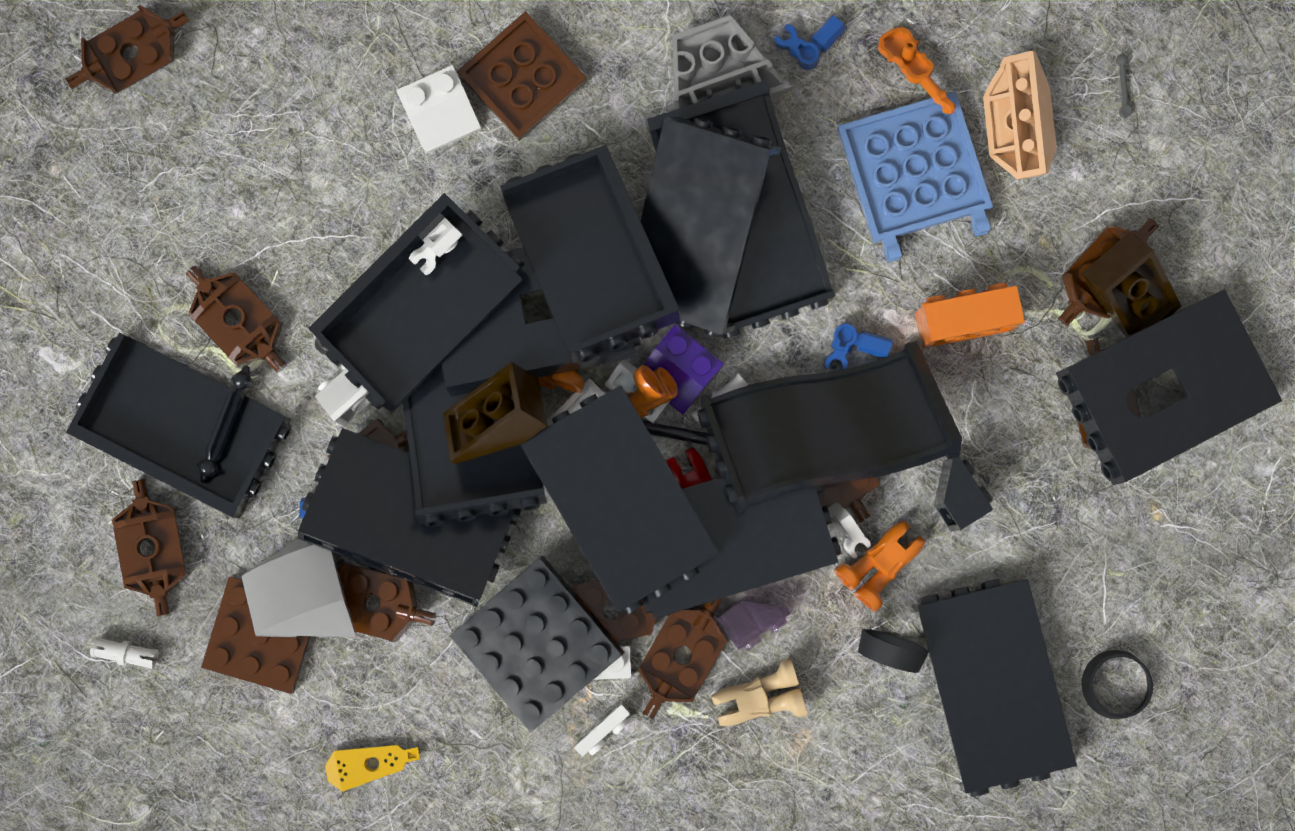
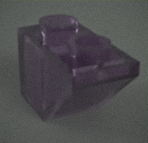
M740 600L716 617V620L738 650L744 647L748 651L762 641L759 635L770 629L773 633L787 623L785 617L790 612L784 607Z

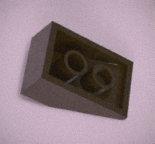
M1130 232L1081 273L1093 295L1111 316L1125 337L1174 314L1182 307L1154 250Z
M510 362L443 413L449 458L453 464L523 444L547 427L538 378L513 362Z

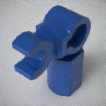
M831 15L810 38L811 42H807L804 38L799 39L797 37V32L792 25L786 24L785 31L791 36L790 39L782 40L776 35L774 42L779 49L789 50L790 55L797 60L800 68L811 70L819 63V54L826 52L845 32L846 26L837 17Z
M850 324L839 325L833 333L831 348L834 349L833 354L826 358L824 368L829 369L831 361L836 359L842 364L840 370L847 369L848 361L846 354H851L853 345L858 346L857 351L880 358L887 357L893 339L865 330L862 331V334L857 333L856 329Z

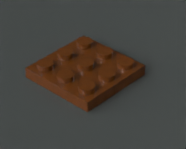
M526 11L457 71L462 80L518 141L524 138L587 82V77Z
M229 577L201 668L293 694L311 636H256L242 579Z

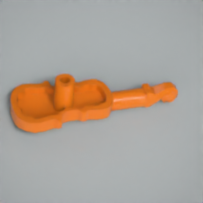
M903 27L894 28L884 33L879 39V52L887 58L888 62L896 63L901 68V73L905 75L909 82L920 83L934 102L942 106L943 113L953 114L956 105L947 98L946 92L942 91L931 78L934 64L926 58L925 53H920L916 47L919 44V40L914 39L912 33Z

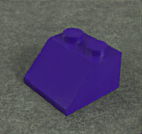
M676 324L643 364L652 371L662 367L671 374L677 384L678 393L669 404L682 415L685 414L723 367V363Z

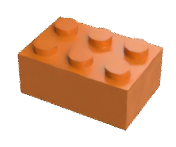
M1006 282L988 286V290H984L982 293L976 294V289H968L958 292L957 296L952 297V299L946 300L945 295L927 298L926 302L922 303V306L914 313L922 349L1010 332L1025 323L1017 285L1007 287Z

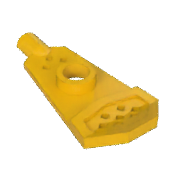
M399 745L335 750L325 765L328 782L343 792L403 770L407 762L420 760V753L418 747L403 750ZM370 757L378 759V768L371 769L368 767L367 761Z

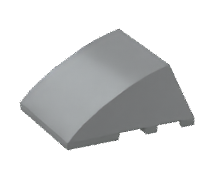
M731 15L672 35L675 110L767 80L772 102L792 89V86L773 68V64L755 47L752 39Z
M297 539L241 576L256 636H318L319 638H327L329 636L357 639L334 552Z

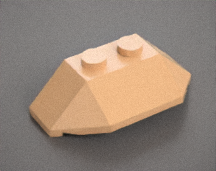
M1035 51L1004 57L1000 64L1001 67L993 77L983 96L989 156L1018 180L1049 174L1057 148L1050 86Z

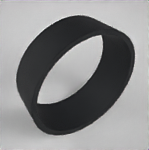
M862 629L858 649L861 655L895 669L912 673L920 672L929 653L926 648L881 631Z
M1109 650L1098 654L1087 664L1082 675V693L1087 704L1097 714L1109 719H1124L1140 713L1148 705L1152 697L1153 680L1148 668L1137 657L1125 651ZM1125 657L1136 661L1144 670L1147 679V692L1143 702L1136 710L1126 715L1114 714L1104 709L1097 701L1093 691V680L1098 668L1112 658Z

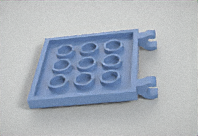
M956 91L946 94L947 98L956 105L955 112L951 115L943 113L942 106L936 104L930 98L838 125L837 127L873 244L883 243L887 263L900 260L899 257H902L896 239L899 236L967 216H971L975 237L988 234V231L991 230L985 211L991 210L993 205Z

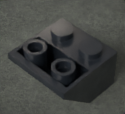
M960 457L943 462L934 502L936 510L951 532L964 529L993 510L990 505L993 501L991 495L983 485L980 487L977 485L972 477L975 475L973 467L967 459L961 460Z

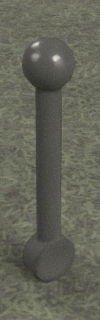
M1120 54L1116 58V62L1120 66L1122 107L1119 110V115L1122 118H1128L1133 111L1131 106L1128 105L1126 77L1128 57L1125 54Z

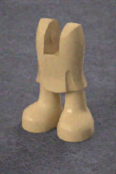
M787 658L781 661L778 670L763 678L757 676L750 682L729 686L712 694L711 697L714 705L728 703L736 699L739 709L718 716L720 726H733L761 716L770 717V713L787 710L796 717L808 716L800 687L768 698L767 692L799 685L792 659Z

